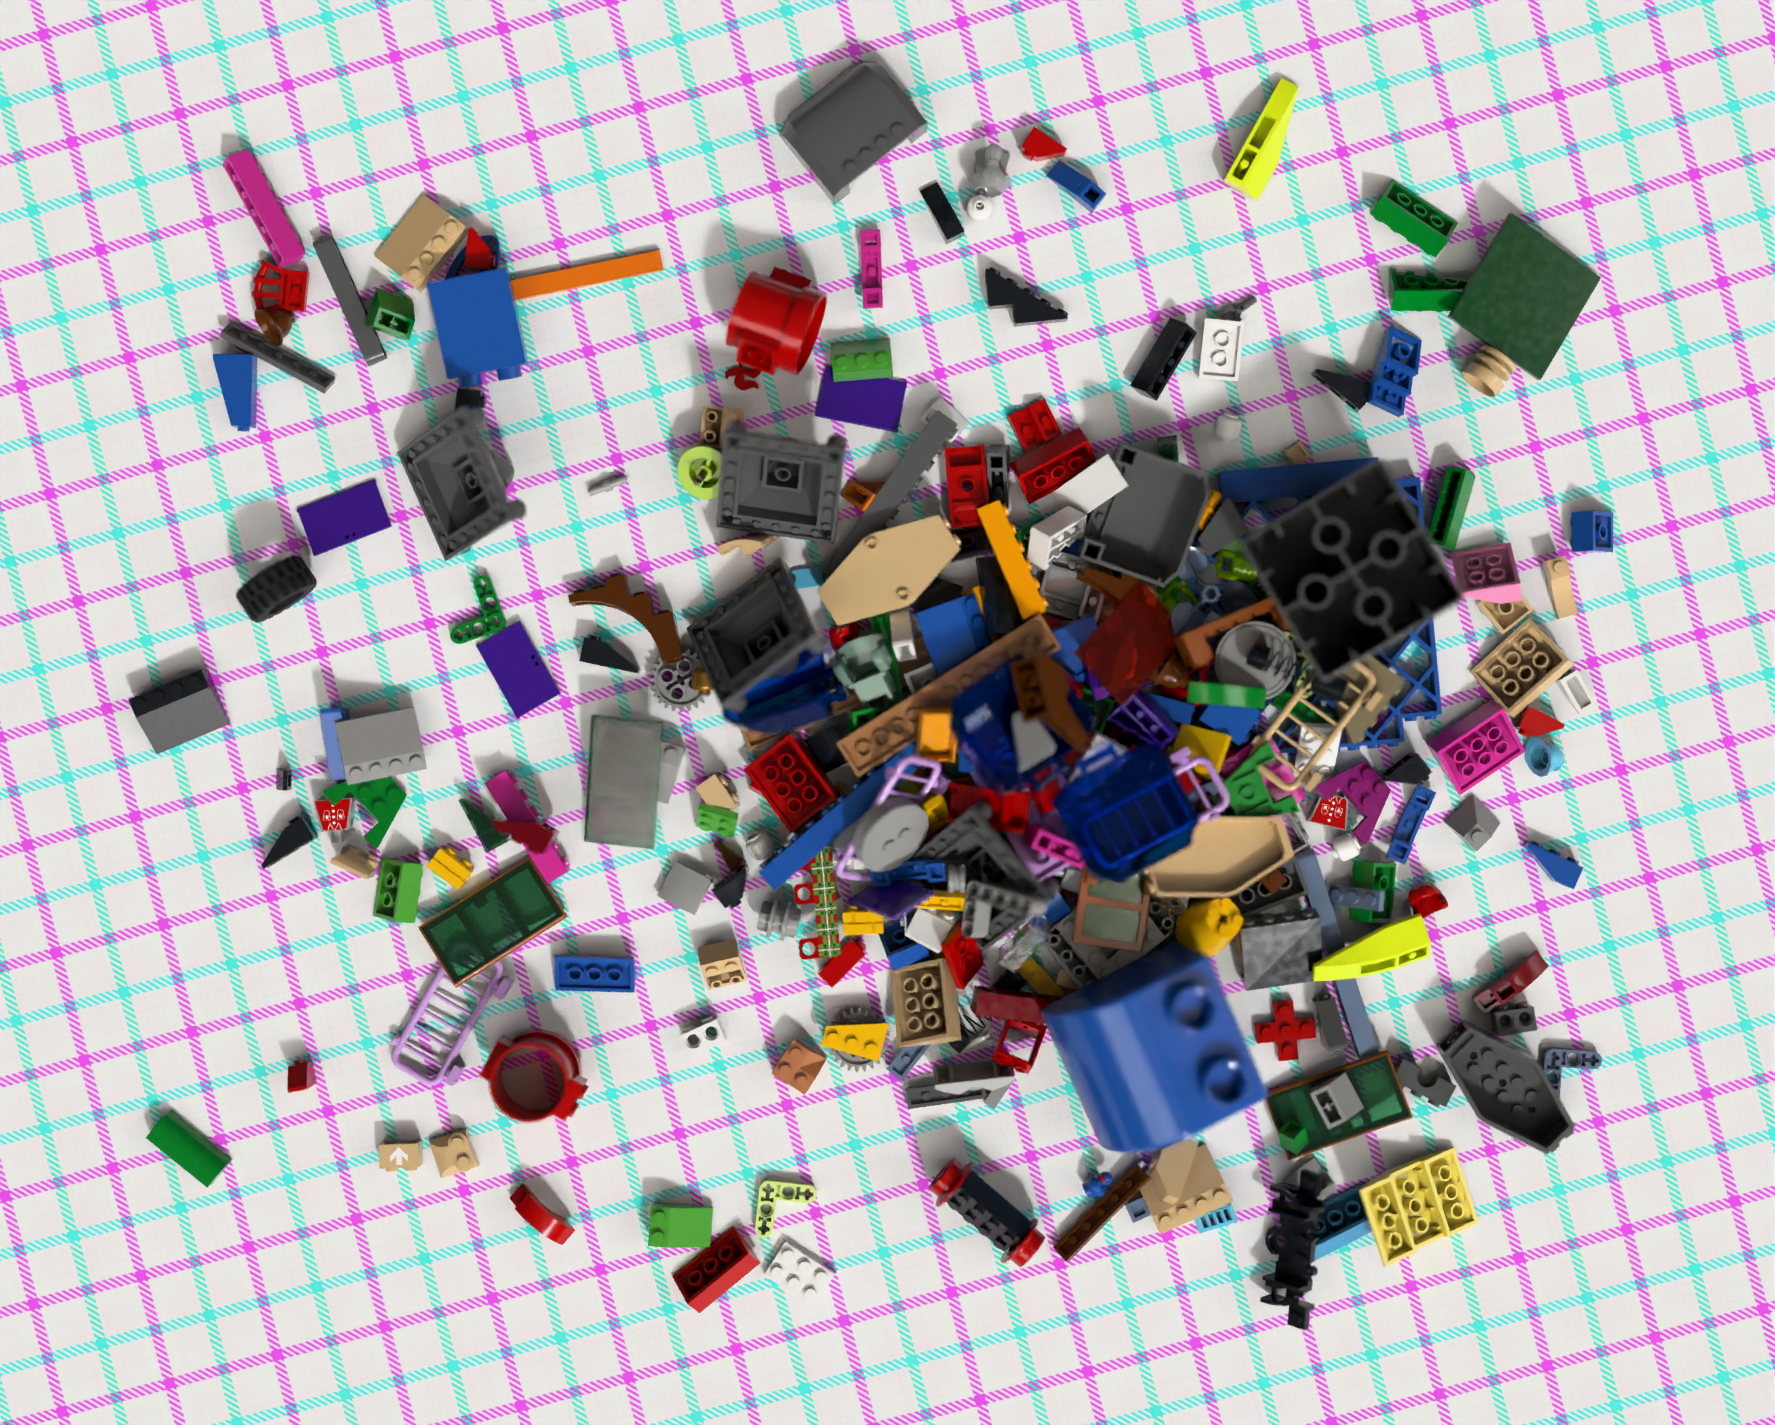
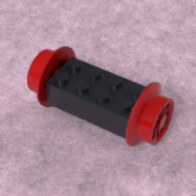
M955 1158L951 1159L929 1186V1190L937 1196L935 1205L939 1207L944 1202H947L948 1206L962 1215L966 1222L976 1227L981 1235L986 1236L993 1242L995 1247L1004 1252L1000 1259L1002 1263L1012 1260L1019 1267L1025 1265L1038 1251L1045 1239V1236L1036 1229L1038 1219L1034 1218L1030 1221L975 1172L971 1171L973 1167L972 1162L963 1166Z

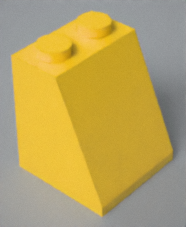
M1183 723L1179 725L1178 728L1181 731L1172 739L1170 746L1168 745L1164 751L1165 761L1173 764L1169 756L1188 747L1191 755L1188 756L1189 759L1196 756H1204L1213 763L1216 771L1219 773L1232 736ZM1197 764L1190 768L1193 775L1200 780L1208 782L1212 779L1204 765Z

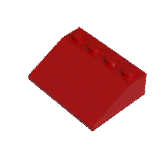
M796 733L787 735L744 769L790 833L821 813L826 807L832 805L841 795Z

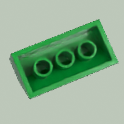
M1393 179L1370 212L1377 221L1383 222L1393 232L1401 234L1408 242L1416 244L1426 254L1432 255L1435 258L1447 244L1458 222Z

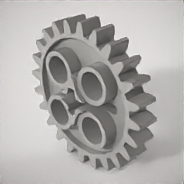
M688 649L686 654L683 652L684 661H688L690 664V669L687 672L680 670L681 662L665 665L661 657H658L660 664L653 663L656 671H650V673L655 676L649 679V681L654 682L655 685L651 686L650 689H656L657 692L654 693L653 697L660 696L658 703L666 702L664 708L672 705V711L679 707L680 712H683L686 706L687 710L691 711L692 704L698 708V701L705 702L702 698L703 694H699V690H694L690 687L692 676L684 680V685L679 683L669 690L666 689L668 685L679 680V675L684 677L697 669V666H703L700 658L697 659V652L691 655V649ZM665 671H670L673 674V679L670 682L663 680ZM675 688H680L683 691V696L680 699L673 697V690Z
M861 1007L858 1008L857 1012L850 1008V1014L843 1010L844 1017L836 1015L838 1022L831 1021V1025L848 1024L850 1022L855 1024L880 1023L882 1017L875 1019L876 1012L869 1015L868 1008L864 1013H862ZM885 1038L880 1054L882 1058L886 1057L882 1051L889 1050V1047L885 1045V1043H890L888 1038ZM836 1049L829 1053V1055L836 1054L834 1062L841 1060V1068L847 1064L848 1071L852 1066L855 1067L856 1072H858L859 1067H862L865 1072L866 1065H869L872 1069L874 1068L873 1062L875 1060L857 1055L852 1056L850 1053Z

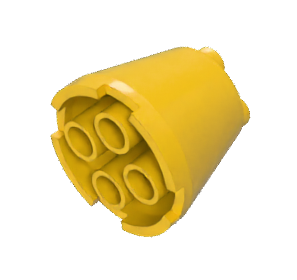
M1196 898L1190 900L1184 914L1177 916L1176 929L1174 930L1180 944L1206 954L1208 957H1212L1222 952L1238 933L1243 924V918L1236 905L1228 898Z

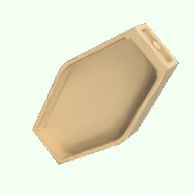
M935 515L872 533L862 539L817 591L838 626L908 607L919 598L961 550L959 545L962 543L956 534L952 535L948 530L951 526L945 516L941 518L940 515Z
M1219 817L1211 822L1209 819H1206L1143 857L1141 868L1143 873L1147 874L1149 880L1147 888L1150 894L1153 893V897L1224 898L1237 894L1292 858L1294 853L1282 817Z

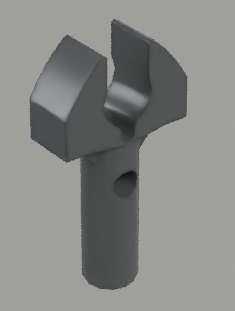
M1251 296L1237 307L1229 304L1224 308L1222 317L1229 312H1235L1234 318L1230 321H1241V313L1257 302L1256 297Z

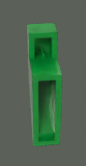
M1188 682L1186 702L1265 709L1266 689Z

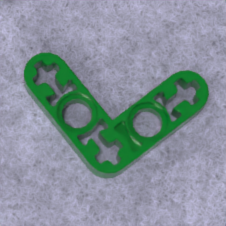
M479 576L474 581V588L484 617L453 628L450 632V638L454 643L464 644L500 631L506 626L504 612L493 582L489 577ZM483 579V581L488 582V585H486L487 592L492 591V594H487L483 597L481 596V594H485L483 588H479L478 586L481 584L480 580ZM487 598L495 600L494 608H486L485 600ZM495 616L498 619H502L499 627L491 625L489 626L491 630L488 631V626L484 620L487 619V623L493 622ZM476 623L483 625L484 629L481 634H476L473 631V626ZM469 626L471 638H469V634L463 635V640L461 641L459 638H455L457 630L465 632L468 631L466 627Z

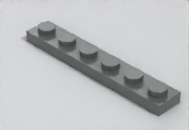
M233 321L221 331V338L324 394L335 382L336 377Z

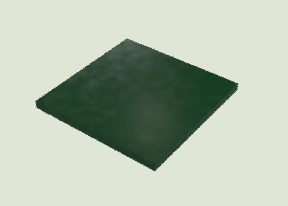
M1509 213L1447 317L1488 346L1500 351L1515 365L1535 379L1541 380L1601 277L1518 217Z

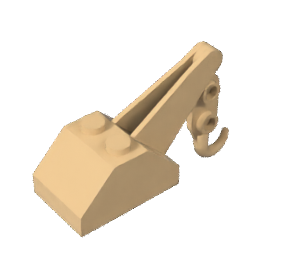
M1187 1138L1178 1143L1157 1149V1154L1152 1157L1148 1168L1151 1169L1150 1177L1162 1201L1174 1205L1180 1199L1199 1142Z

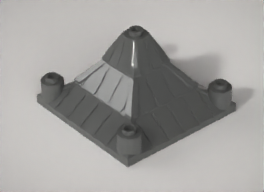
M479 406L461 407L397 452L445 561L469 552L472 545L509 522L522 519L526 515L527 508L522 500L508 501L507 487L514 477L513 466L502 455L490 450L476 432L475 427L481 426L485 422V413Z
M737 419L730 420L723 432L716 527L834 544L847 446L845 437L833 434L828 437L826 444L796 440L790 437L782 438L755 433L750 434L746 432V425L742 421Z
M780 557L687 627V631L720 706L723 709L728 708L734 714L745 710L747 698L743 694L764 679L788 676L793 673L799 665L798 653L805 647L812 653L818 654L827 646V639L816 629L795 587L796 576L786 567Z
M983 801L976 802L967 812L929 843L920 847L910 858L944 861L948 878L949 865H954L955 867L965 865L966 886L970 881H991L1044 898L1046 905L1056 897L1055 895L1060 889L1058 882L1052 877H1044L1041 881L1036 879V876L1019 859L1006 835L997 834L989 826L986 820L991 816L992 811L989 805ZM928 879L918 880L927 890L949 891V879L948 881L929 882ZM991 905L988 934L984 938H975L978 947L984 952L1032 915L1024 916ZM956 911V912L962 914V918H963V911Z

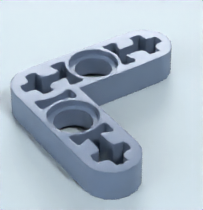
M1547 1048L1542 1056V1070L1545 1075L1550 1071H1554L1556 1074V1079L1550 1083L1552 1086H1555L1554 1090L1559 1099L1562 1067L1597 1069L1602 1063L1600 1054L1592 1050ZM1552 1052L1557 1055V1059H1553V1065L1557 1066V1069L1547 1068V1065L1551 1066V1060L1548 1059V1055H1552ZM1570 1053L1577 1055V1061L1573 1064L1567 1061V1056ZM1593 1055L1597 1059L1591 1065L1590 1062L1583 1061L1582 1057L1591 1058Z

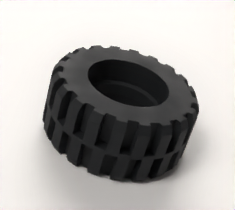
M293 555L270 565L250 578L237 590L236 598L251 621L259 623L280 614L306 597L316 587L317 580L302 557Z

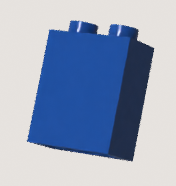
M507 268L427 283L447 379H457L459 388H466L483 384L482 373L497 371L499 381L522 377L520 366L529 365L510 272Z

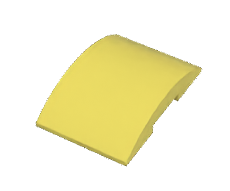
M1454 1147L1401 1164L1373 1178L1359 1189L1384 1267L1416 1253L1418 1248L1441 1237H1449L1479 1223Z

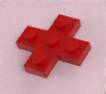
M1293 1000L1272 1001L1274 1021L1254 1023L1256 1043L1276 1042L1278 1061L1299 1060L1297 1040L1316 1038L1315 1018L1295 1019Z

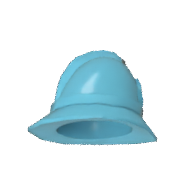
M1539 737L1527 740L1524 748L1525 760L1534 774L1540 777L1548 776L1549 772L1559 770L1562 764H1564L1563 753L1558 747L1545 742Z

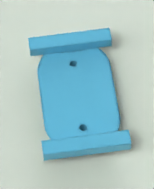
M817 565V568L793 570L792 573L796 576L795 587L797 589L814 587L819 583L821 587L824 584L821 565Z

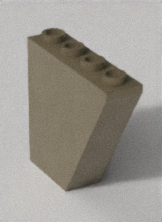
M1371 655L1360 662L1375 675L1376 683L1371 693L1375 694L1378 691L1384 696L1371 713L1364 709L1366 703L1363 702L1343 728L1347 740L1351 744L1360 743L1365 738L1366 734L1364 732L1367 728H1372L1379 719L1377 715L1389 707L1391 697L1393 695L1397 696L1403 688L1401 684L1404 681ZM1352 666L1339 673V675L1349 680L1350 683L1361 691L1368 682L1367 677ZM1348 686L1341 701L1350 707L1359 693ZM1332 701L1340 720L1347 710L1340 704Z

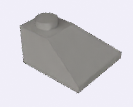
M1473 794L1444 821L1473 851H1478L1492 837L1500 824L1495 816Z

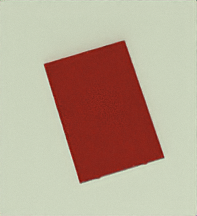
M1140 582L1074 651V654L1113 698L1123 706L1177 648L1173 638L1178 636L1173 633L1171 614L1146 585Z

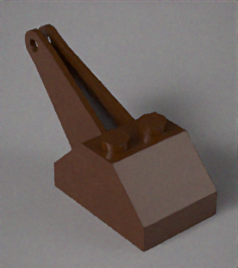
M1045 653L1035 654L1010 663L1024 723L1041 719L1078 752L1090 750L1092 747L1091 739L1084 731L1066 700L1069 687L1064 669Z

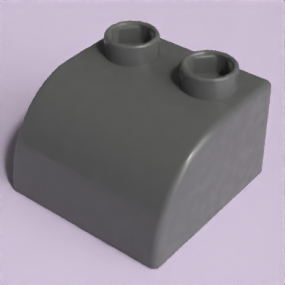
M1382 460L1367 464L1261 528L1241 543L1244 553L1323 681L1333 678L1457 605L1464 599L1463 591L1387 465Z

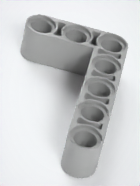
M970 881L966 887L961 927L962 934L965 938L986 937L989 929L991 905L1024 916L1043 915L1046 911V901L1040 896L995 882Z

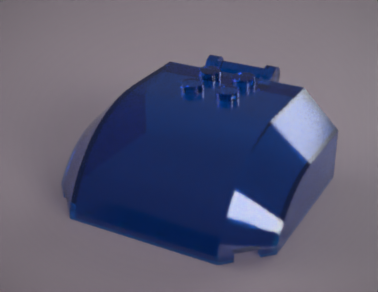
M805 647L798 653L799 665L793 673L788 676L764 679L743 694L747 698V706L744 711L734 714L728 708H722V715L725 721L745 731L762 734L783 733L834 717L832 702H843L847 699V695L843 689V683L835 676L832 667L827 669L823 652L814 654ZM832 677L834 678L836 689L833 692L830 691L829 678Z
M1016 654L953 698L949 724L951 732L966 758L997 796L1013 793L1027 782L1031 784L1037 794L1043 791V787L1060 775H1065L1070 771L1068 764L1062 758L1075 749L1046 723L1038 719L1055 743V751L1050 756L1019 772L1010 723L1013 713L1020 709L1010 663L1026 658L1025 655ZM1068 685L1069 692L1066 700L1084 731L1089 735L1094 729L1097 718ZM1054 763L1057 764L1058 767L1041 780H1037L1036 776Z
M1112 743L1108 744L1107 748L1083 761H1077L1076 764L1082 776L1065 784L1050 801L1091 877L1110 880L1116 884L1130 879L1191 846L1192 836L1200 822L1195 808L1159 743L1136 746L1121 755L1117 754ZM1110 755L1113 757L1112 760L1089 772L1086 769Z

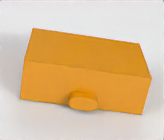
M954 707L919 709L916 756L936 761L955 762L956 744L960 743L961 732L958 731L959 713Z

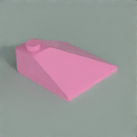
M1511 542L1451 552L1456 582L1463 591L1464 597L1501 604L1522 600L1521 584Z

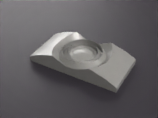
M996 1060L933 1067L935 1089L957 1095L967 1090L983 1088L994 1091L1015 1081L1013 1068L1001 1065Z

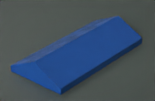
M554 956L556 990L635 992L636 968L634 957Z

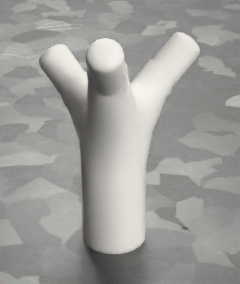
M988 1022L986 1028L978 1036L971 1039L972 1042L968 1045L970 1049L983 1042H993V1038H989L991 1034L988 1033L992 1025L990 1022Z

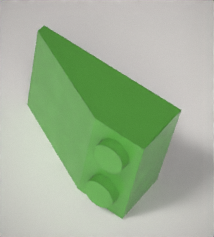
M654 1202L650 1212L648 1246L665 1248L710 1247L713 1207Z

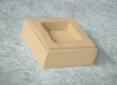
M1300 440L1283 452L1292 465L1301 464L1312 456Z

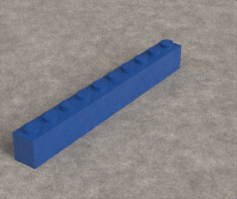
M913 743L881 762L882 765L878 769L873 767L866 773L867 778L864 781L858 780L850 787L852 789L851 792L847 795L845 793L840 795L835 800L837 804L832 808L830 806L826 807L820 813L821 817L817 821L811 820L805 826L806 830L803 833L797 832L790 838L791 843L786 847L782 845L774 852L776 856L771 860L767 858L759 865L761 867L759 874L774 891L871 808L888 780L886 770L889 767L895 768L903 757L915 755L916 747ZM909 763L901 773L910 775L921 765ZM898 777L897 781L895 782L891 790H893L906 778Z

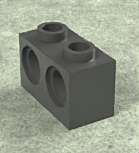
M1527 1002L1515 1003L1514 1007L1499 1005L1495 1007V1010H1490L1493 1034L1497 1036L1537 1030L1534 1006L1527 1005ZM1522 1012H1526V1013H1527V1018H1526V1020L1523 1021V1022H1520V1020H1519L1520 1014H1521ZM1506 1015L1507 1022L1501 1025L1500 1017Z

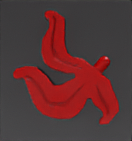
M739 363L738 367H733L725 372V378L728 379L729 376H735L734 385L742 391L754 387L759 389L755 381H746L744 374L754 379L760 375L761 371L755 368L753 370L742 368V363Z

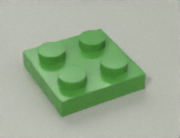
M700 802L696 827L704 831L717 832L725 837H734L739 813Z

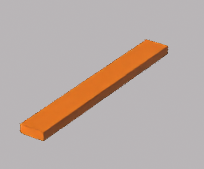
M657 250L511 280L515 300L517 301L664 271L660 251Z

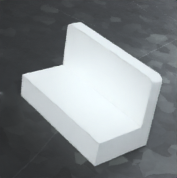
M940 397L920 419L927 425L937 410H939L957 423L956 428L958 432L952 440L950 438L946 440V443L950 445L969 425V422Z

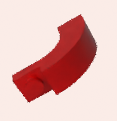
M522 1183L511 1195L510 1200L516 1206L514 1209L533 1228L550 1240L563 1245L575 1231L565 1217L552 1212L543 1205L527 1185Z

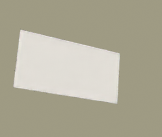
M1107 454L1052 492L1051 495L1060 509L1069 505L1084 514H1088L1126 488L1128 484Z

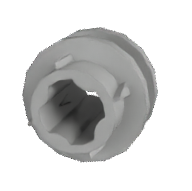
M777 898L774 899V902L764 901L759 914L757 930L767 932L766 937H770L772 931L781 933L779 940H784L785 936L794 938L799 925L801 909L792 907V902L788 901L787 908L778 906L779 899Z

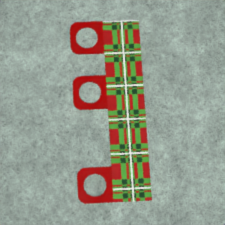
M831 846L821 850L799 869H812L813 883H803L794 886L796 904L815 903L817 937L801 939L799 941V955L803 960L841 956ZM805 887L809 889L810 897L807 900H801L798 897L800 888ZM807 942H811L815 946V951L812 955H806L802 950L803 945Z

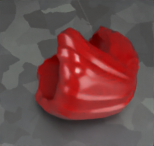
M857 622L841 626L835 624L829 628L830 642L835 653L845 643L858 637L860 628Z
M1430 882L1414 886L1408 894L1413 915L1420 913L1422 919L1449 906L1445 896Z

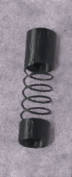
M1257 641L1254 643L1246 665L1257 670L1259 669V671L1264 670V673H1266L1279 653L1274 677L1277 676L1284 662L1289 657L1283 680L1286 681L1298 662L1293 684L1297 683L1301 674L1308 666L1303 689L1306 688L1316 672L1314 670L1308 679L1309 663L1304 666L1297 677L1300 659L1295 661L1288 672L1290 655L1283 660L1278 668L1281 652L1278 651L1268 665L1272 648L1266 647V645L1264 646L1259 642L1257 643ZM1316 672L1309 691L1339 704L1346 692L1349 680L1336 675L1327 681H1323Z
M1009 965L1007 970L990 987L1020 991L1028 981L1014 967ZM963 1014L976 1034L960 1024L962 1040L947 1042L959 1054L972 1042L963 1028L974 1036H978V1032L971 1022L980 1028H985V1024L980 1017L977 1018L983 1026ZM989 1016L990 1019H989V1018H985V1019H987L988 1021H992V1017H991V1016Z

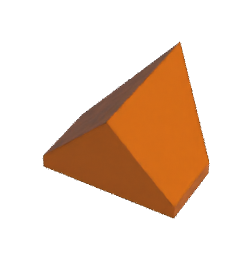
M851 479L840 496L864 513L885 482H862Z

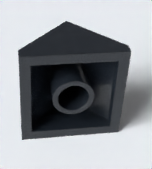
M982 525L950 532L952 535L956 534L962 543L959 545L961 550L951 560V563L990 553Z

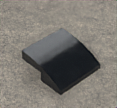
M936 577L917 599L913 614L915 615L918 612L960 597L963 586Z

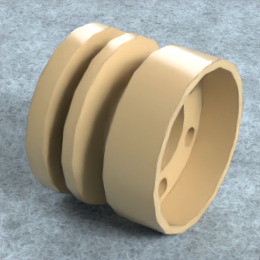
M1483 345L1479 349V353L1474 356L1476 362H1470L1461 374L1465 381L1477 391L1495 398L1504 386L1501 380L1508 381L1510 375L1516 371V366L1500 351Z

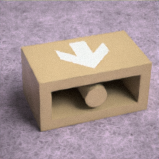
M422 1140L383 1141L379 1144L380 1169L386 1168L388 1172L397 1171L398 1168L413 1171L423 1164Z

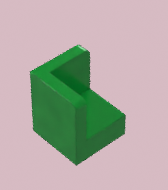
M1290 1118L1277 1131L1281 1147L1296 1155L1309 1142L1305 1126Z

